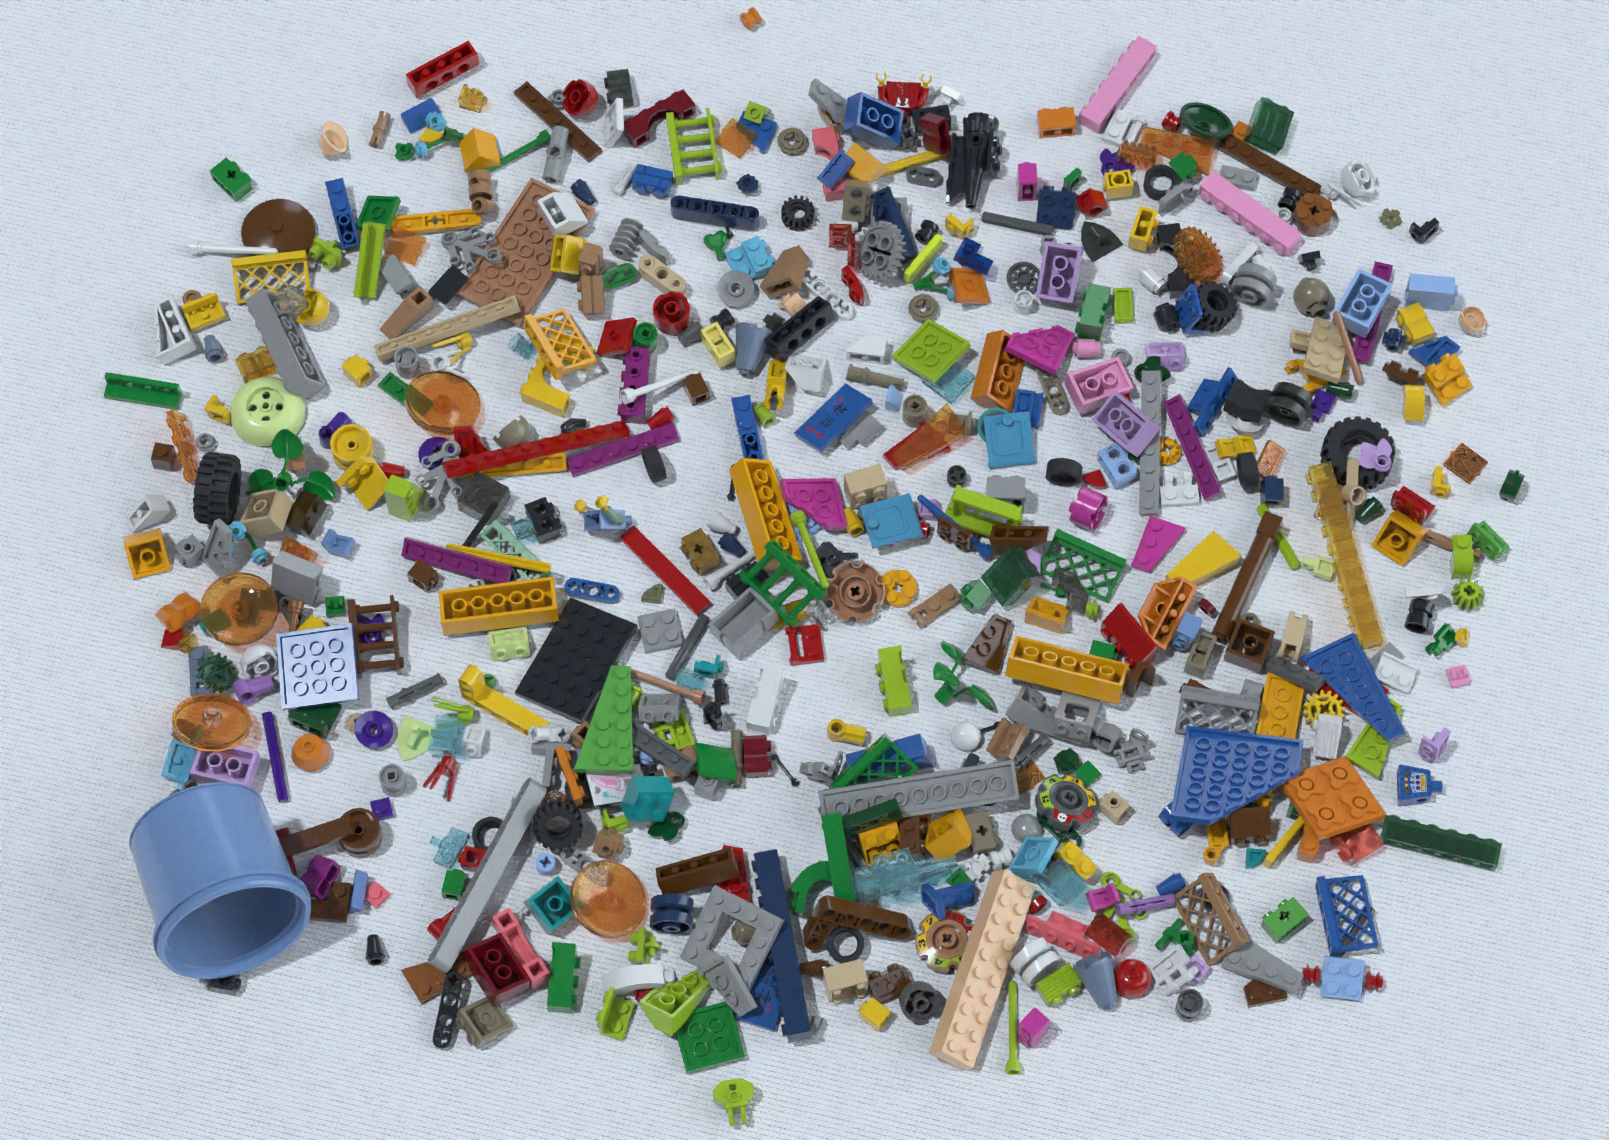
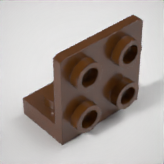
M942 516L938 518V536L944 541L954 543L958 549L970 552L973 548L972 535L978 540L981 534L963 529Z

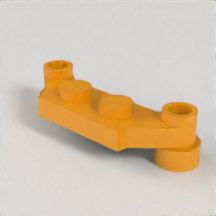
M1225 817L1211 825H1205L1208 847L1204 850L1203 858L1205 864L1209 866L1214 865L1218 861L1223 849L1229 847Z

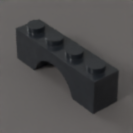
M1180 223L1158 225L1156 236L1159 251L1172 255L1178 265L1173 272L1168 274L1166 282L1169 298L1176 299L1190 284H1195V279L1191 278L1190 274L1192 273V265L1187 260V256H1189L1187 245L1184 246L1183 242L1185 240L1184 229L1180 228Z

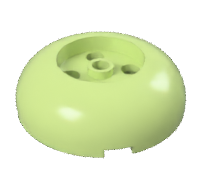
M269 376L259 377L244 384L234 395L230 405L231 424L235 433L244 442L262 448V446H272L275 435L282 429H288L295 435L300 431L305 420V404L301 396L289 393L284 388L283 379ZM266 395H270L268 399L263 398ZM280 405L283 409L276 410V406Z

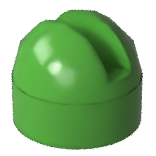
M490 673L484 674L485 684L494 689L496 686L495 677Z

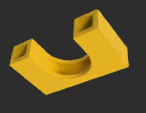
M551 335V337L547 338L555 340L557 336ZM560 337L558 342L568 344L569 340ZM572 341L571 346L580 348L581 344ZM557 346L554 348L556 352L563 353L565 350ZM589 346V348L595 356L594 348ZM568 350L566 355L576 357L577 353ZM538 354L535 367L529 371V379L521 386L522 402L563 418L571 403L570 394L553 388L544 381L543 378L548 368ZM580 354L578 359L588 360L589 357ZM564 359L562 361V363L569 365L573 363L571 361H567ZM590 366L581 368V370L587 372Z

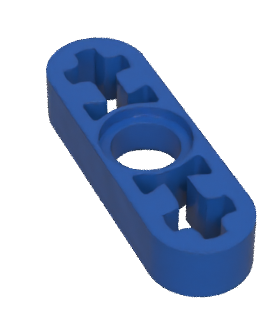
M570 578L565 582V592L573 598L606 604H615L620 599L619 589L615 585L579 578ZM573 584H576L577 588H575L574 591H571L570 587H572ZM582 585L584 586V593H581ZM590 587H595L598 592L595 595H589L587 590ZM613 591L614 595L612 598H609L608 594Z

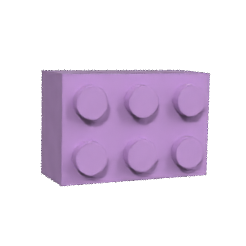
M1051 241L1045 242L1036 297L1074 303L1084 247Z
M1115 390L1091 419L1123 448L1136 457L1142 453L1161 429L1157 423Z
M202 738L190 775L195 782L202 784L231 782L252 788L261 758L256 750Z

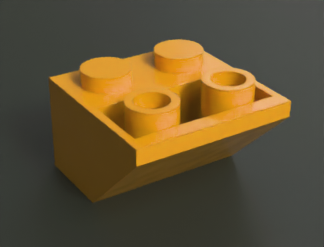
M896 821L856 835L868 868L902 857L900 852V834Z

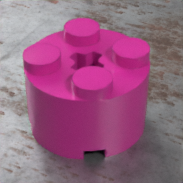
M1081 486L1076 501H1072L1068 511L1071 512L1069 521L1093 531V529L1099 526L1105 512L1102 511L1103 506L1107 507L1108 496Z

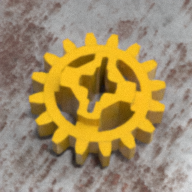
M1321 690L1320 695L1313 692V699L1307 697L1306 701L1308 703H1304L1303 708L1306 710L1303 711V716H1308L1305 719V723L1311 722V729L1313 728L1314 719L1318 720V714H1320L1321 710L1324 711L1328 708V711L1323 714L1342 717V719L1345 717L1343 714L1345 707H1341L1343 700L1337 701L1338 695L1331 696V691L1324 694L1323 690ZM1334 705H1335V707H1336V709H1337V715H1336L1335 712L1333 711V706H1334ZM1311 708L1315 712V717L1312 716Z

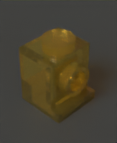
M464 84L458 98L459 107L481 113L482 108L487 105L488 97L484 96V92L479 89L468 88V84Z

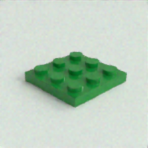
M726 1002L694 1009L685 1023L675 1032L686 1074L745 1059L733 1011Z

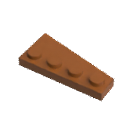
M465 951L458 954L453 966L447 973L441 972L428 962L401 969L402 974L421 1005L442 993L445 977L448 973L452 971L459 972L463 980L472 976L466 961ZM457 976L448 979L451 982V987L460 982L457 980Z

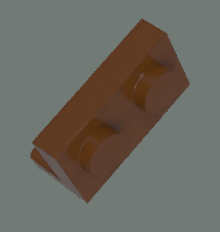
M1138 661L1135 669L1131 668L1127 675V682L1125 684L1127 687L1126 694L1134 697L1141 682L1152 686L1157 669L1149 662Z

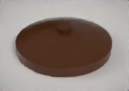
M272 199L255 206L245 217L241 228L243 246L276 248L278 253L305 250L308 254L309 249L313 246V239L316 236L314 221L308 210L301 204L288 199ZM248 254L249 256H259L256 254Z

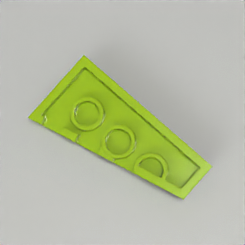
M1388 697L1397 717L1399 718L1402 705L1398 704L1397 702L1393 701ZM1367 723L1345 758L1378 779L1390 742L1388 743Z

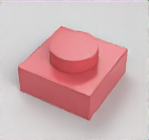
M374 881L366 889L364 900L377 909L390 894Z

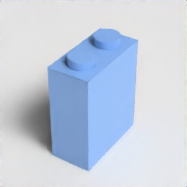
M1410 273L1405 290L1404 307L1419 302L1423 309L1449 311L1451 305H1454L1455 296L1458 293V285H1455V278Z

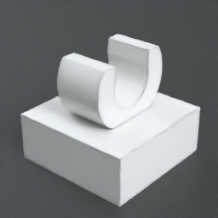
M946 85L941 90L945 96L942 103L943 105L948 104L949 108L953 101L960 103L963 98L959 92Z

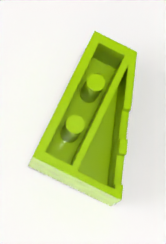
M902 646L878 649V663L875 664L876 674L881 677L879 690L885 696V699H882L884 711H888L889 717L912 713L910 691L905 675V663L903 664Z

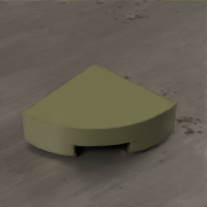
M663 584L654 585L645 591L641 597V602L660 604Z

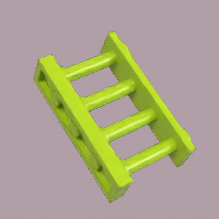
M706 108V117L686 120L674 119L673 112L666 113L676 185H683V178L686 175L715 172V179L719 180V173H722V164L717 161L712 125H715L714 114H710V108ZM708 125L709 133L686 136L676 134V130H679L681 127ZM710 140L711 149L683 152L682 150L679 151L678 148L682 143ZM712 156L713 165L681 167V162L684 159Z

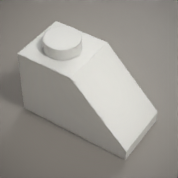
M881 334L866 335L847 348L846 360L884 365L887 336Z
M145 495L125 518L132 532L136 533L160 522L171 510L163 495Z

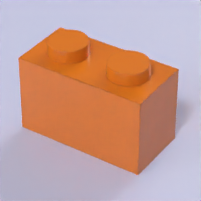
M1074 107L1037 110L1036 120L1039 138L1076 135Z

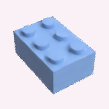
M1358 269L1334 311H1340L1346 330L1366 338L1386 303L1393 284ZM1333 317L1332 323L1336 324L1335 319Z

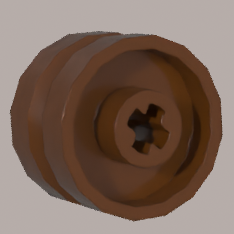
M355 808L345 812L341 817L347 815L352 817L355 835L339 840L344 852L356 858L368 857L374 854L382 842V830L376 815L363 808Z

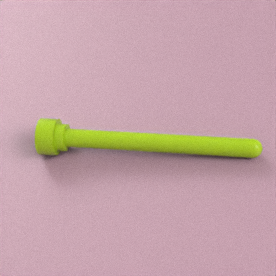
M795 511L790 515V520L799 529L820 584L826 589L829 583L806 529L807 518L803 511Z
M1015 981L1009 982V1060L1005 1064V1073L1008 1075H1018L1021 1073V1064L1017 1059V984Z

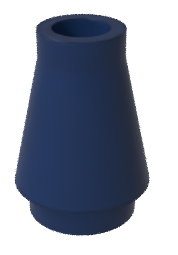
M579 179L571 185L572 194L586 203V205L591 206L596 201L586 181Z
M726 532L718 541L721 549L738 558H741L746 552V549L732 533Z

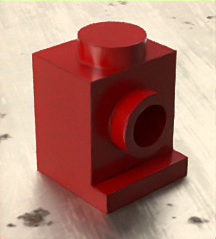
M465 846L464 851H460L458 863H460L462 869L476 871L487 850ZM472 859H476V860H477L476 863H472V862H470V861H471Z

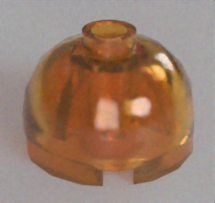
M285 536L279 553L282 550L312 563L316 561L319 555L316 551L289 536Z

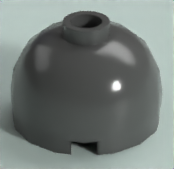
M913 981L902 989L899 1004L902 1013L908 1020L923 1022L926 1021L925 1018L936 1014L940 1007V997L929 983Z

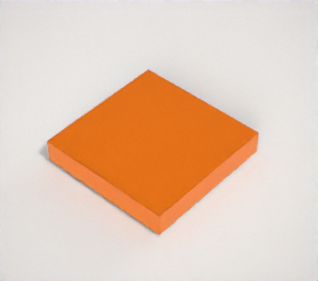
M950 267L948 275L957 303L987 305L990 302L981 269Z

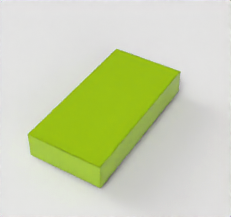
M1132 287L1113 288L1114 324H1133Z

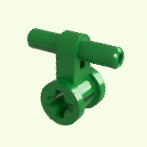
M1177 918L1170 927H1167L1162 932V937L1155 943V947L1161 950L1170 941L1175 945L1181 944L1187 955L1190 956L1195 951L1194 936L1188 930L1178 932L1184 921L1181 918Z

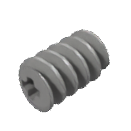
M632 218L622 219L618 226V231L609 245L610 252L619 259L628 260L630 258L628 254H632L633 250L631 248H635L634 242L638 241L637 236H639L640 230L644 228L643 224Z

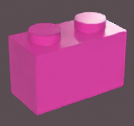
M1024 162L1018 164L1016 178L1018 201L1036 200L1038 186L1036 163Z
M1034 1007L1018 1025V1041L1025 1047L1029 1046L1032 1049L1048 1032L1050 1019Z

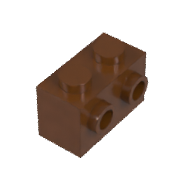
M919 816L899 819L900 852L902 858L906 863L925 861V852H927L925 848L926 841L924 840V834L926 833L925 822H922Z

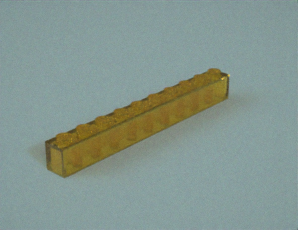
M1331 461L1308 467L1307 474H1305L1307 484H1311L1312 487L1310 492L1312 502L1317 504L1318 509H1315L1317 519L1322 521L1321 533L1328 542V545H1326L1327 554L1332 556L1333 559L1331 563L1332 571L1334 574L1337 573L1339 579L1336 581L1338 591L1343 593L1342 605L1344 610H1348L1347 622L1349 628L1353 627L1354 634L1362 650L1381 646L1383 637Z

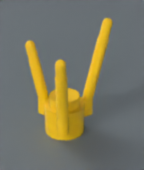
M468 331L436 342L432 345V348L455 342L457 348H462L463 350L450 360L452 365L464 353L471 350L469 346L473 345V340Z

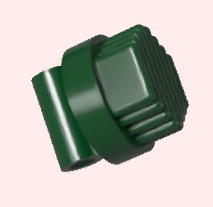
M1072 748L1062 750L1053 758L1058 774L1074 770L1080 762L1078 754Z

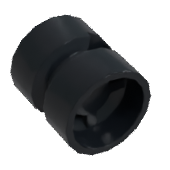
M1412 599L1404 627L1413 633H1428L1431 624L1430 619L1435 609L1434 604L1424 599Z

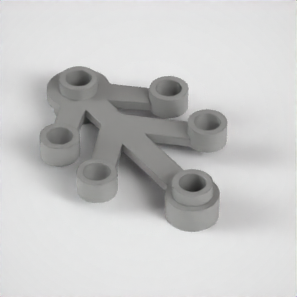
M472 227L470 230L459 234L447 231L442 235L441 243L444 248L449 250V262L456 268L462 264L460 257L457 255L456 247L462 249L465 261L464 268L467 273H474L477 267L472 261L471 253L486 258L493 265L501 262L502 255L497 248H491L487 251L477 247L484 243L493 245L496 242L494 233L488 232L481 236L482 233L478 227ZM469 237L473 239L467 242L461 241Z
M448 440L442 445L441 451L431 456L423 457L421 464L425 468H430L433 466V462L444 458L443 462L450 459H458L461 451L460 445L454 440ZM449 447H454L453 453L448 452ZM426 459H430L429 465L424 464ZM442 465L425 474H418L415 478V482L419 486H424L428 480L438 476L432 495L428 496L424 501V505L429 511L438 510L441 504L439 496L445 478L447 479ZM466 474V476L464 477H458L462 480H465L469 477V474ZM419 477H424L423 483L418 482ZM454 477L448 478L447 481L451 488V494L456 498L461 497L463 489L458 486ZM456 488L460 489V493L458 495L454 494V490ZM436 501V506L430 507V502Z

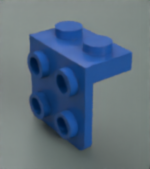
M1190 284L1175 300V307L1180 317L1179 324L1183 334H1203L1205 331L1202 328H1197L1196 325L1202 317L1197 288L1195 284Z

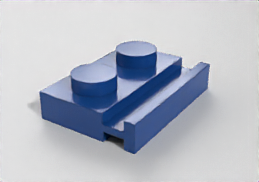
M1017 389L1013 413L1029 411L1031 427L1035 429L1039 427L1044 393L1041 392L1040 394L1035 393V391Z

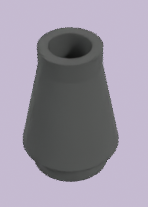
M698 321L692 322L677 337L682 346L700 339L703 327Z

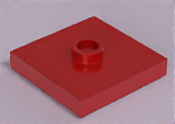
M631 317L606 321L596 354L603 357L628 353L637 320Z

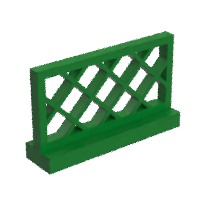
M1057 529L1040 564V573L1107 603L1127 565V560ZM1055 544L1063 546L1065 553L1055 556L1053 552ZM1079 553L1083 561L1072 564L1069 555ZM1067 556L1070 565L1059 568L1056 559ZM1054 560L1057 570L1049 572L1043 569L1047 562ZM1093 560L1098 562L1100 569L1090 572L1087 562ZM1084 564L1087 573L1077 576L1074 567ZM1071 568L1074 578L1068 580L1063 578L1061 571ZM1112 568L1118 571L1114 578L1107 580L1104 570ZM1102 572L1105 581L1094 584L1091 575ZM1089 576L1092 585L1085 588L1080 586L1078 579ZM1106 584L1108 588L1106 596L1098 594L1096 587Z
M884 733L828 787L832 789L850 786L853 781L854 785H856V778L860 775H868V783L870 782V775L882 776V780H884V776L906 777L913 774L918 769V766ZM890 746L896 751V759H885V751ZM873 762H882V772H870L871 764ZM896 762V772H884V763ZM898 762H907L912 768L907 772H898Z

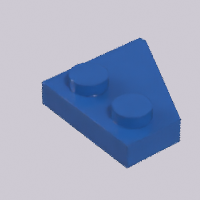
M743 111L736 128L742 135L747 137L751 144L753 143L759 149L761 154H764L776 130L777 122L763 118L762 122L758 124L745 119V111Z

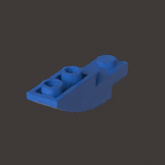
M343 178L326 181L325 185L341 249L360 246Z
M750 395L731 398L743 458L764 460Z

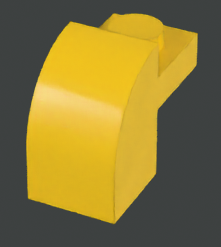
M1413 383L1403 384L1402 393L1404 400L1402 414L1404 420L1423 421L1425 405L1424 386Z

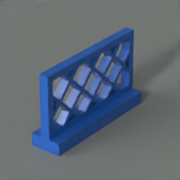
M1363 875L1325 879V876L1317 877L1315 889L1329 955L1338 956V953L1377 949L1379 945ZM1359 881L1360 889L1357 892L1348 887L1351 882ZM1337 884L1342 889L1336 894L1330 890L1329 885ZM1344 890L1354 895L1349 902L1340 896ZM1356 898L1364 902L1361 910L1352 904ZM1336 900L1346 905L1341 912L1334 908L1333 904ZM1348 908L1358 913L1353 920L1344 914ZM1360 915L1368 920L1365 928L1356 922ZM1340 918L1350 923L1345 930L1338 926L1337 922ZM1352 925L1362 931L1357 938L1348 932ZM1365 933L1372 938L1373 943H1364L1359 939ZM1347 936L1354 942L1351 945L1342 946L1341 939Z

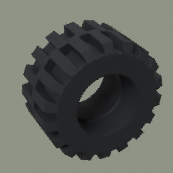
M1206 281L1199 285L1197 292L1202 309V317L1196 323L1197 328H1202L1205 332L1209 330L1210 333L1219 332L1233 319L1238 306H1236L1237 301L1233 298L1234 294L1229 292V288L1223 287L1221 283L1217 284L1216 281L1211 283Z
M557 797L555 801H553V798H550L548 803L545 801L541 803V808L538 807L536 814L533 816L534 835L537 837L539 844L543 843V847L546 849L549 846L551 851L559 848L560 852L563 851L564 847L568 850L571 848L572 843L574 845L578 843L577 839H580L582 836L583 821L579 808H576L574 802L570 804L569 799L565 798L562 801L561 797ZM560 816L566 818L570 824L562 832H553L547 828V822L553 817Z

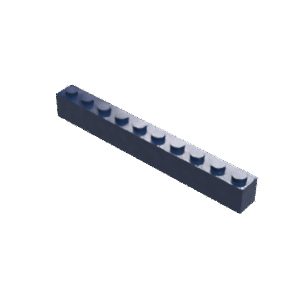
M773 849L754 853L755 860L751 861L753 873L757 872L758 878L754 880L756 890L761 891V896L758 897L759 907L784 920L771 947V951L768 953L769 962H773L775 968L771 969L772 979L777 981L778 987L774 988L776 1000L780 999L781 1006H777L779 1018H784L785 1023L781 1025L783 1037L787 1036L788 1043L812 1039L778 851Z

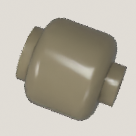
M737 920L731 928L732 938L739 945H749L756 928Z

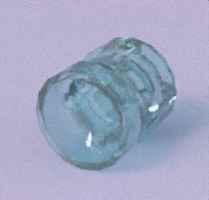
M517 333L511 339L508 346L513 352L517 351L519 356L524 359L534 349L533 343L530 340H525L524 336L520 333Z

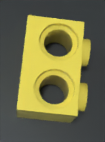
M718 322L701 329V340L719 369L736 361L735 349Z

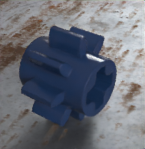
M1390 328L1388 332H1384L1382 344H1386L1385 348L1389 351H1398L1400 347H1404L1406 336L1402 335L1400 329Z

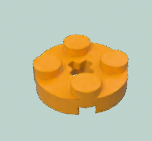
M891 570L880 578L879 583H884L885 585L884 603L890 604L891 607L901 608L912 602L917 593V584L909 571ZM895 585L902 586L900 592H897L892 588H894Z

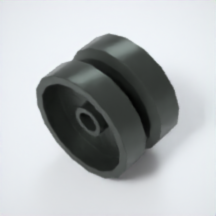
M1278 382L1275 384L1264 410L1277 423L1289 427H1299L1306 418V412L1309 411L1313 398L1305 389L1289 382Z

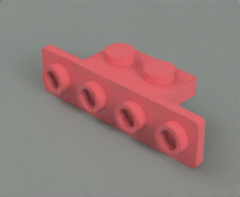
M1055 911L1051 912L1047 921L1028 914L1022 928L1024 932L1038 938L1043 937L1047 942L1083 958L1093 954L1098 956L1101 948L1100 945L1084 939L1089 926Z

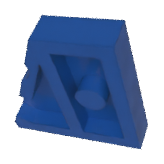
M1443 336L1436 341L1424 343V346L1410 348L1408 354L1427 367L1432 363H1435V365L1439 363V358L1448 352L1450 355L1457 353L1460 350V346L1447 336Z

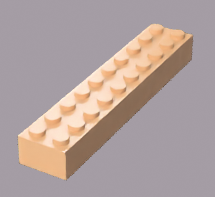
M1006 869L991 873L929 1050L930 1054L959 1070L971 1069L975 1065L1036 886Z

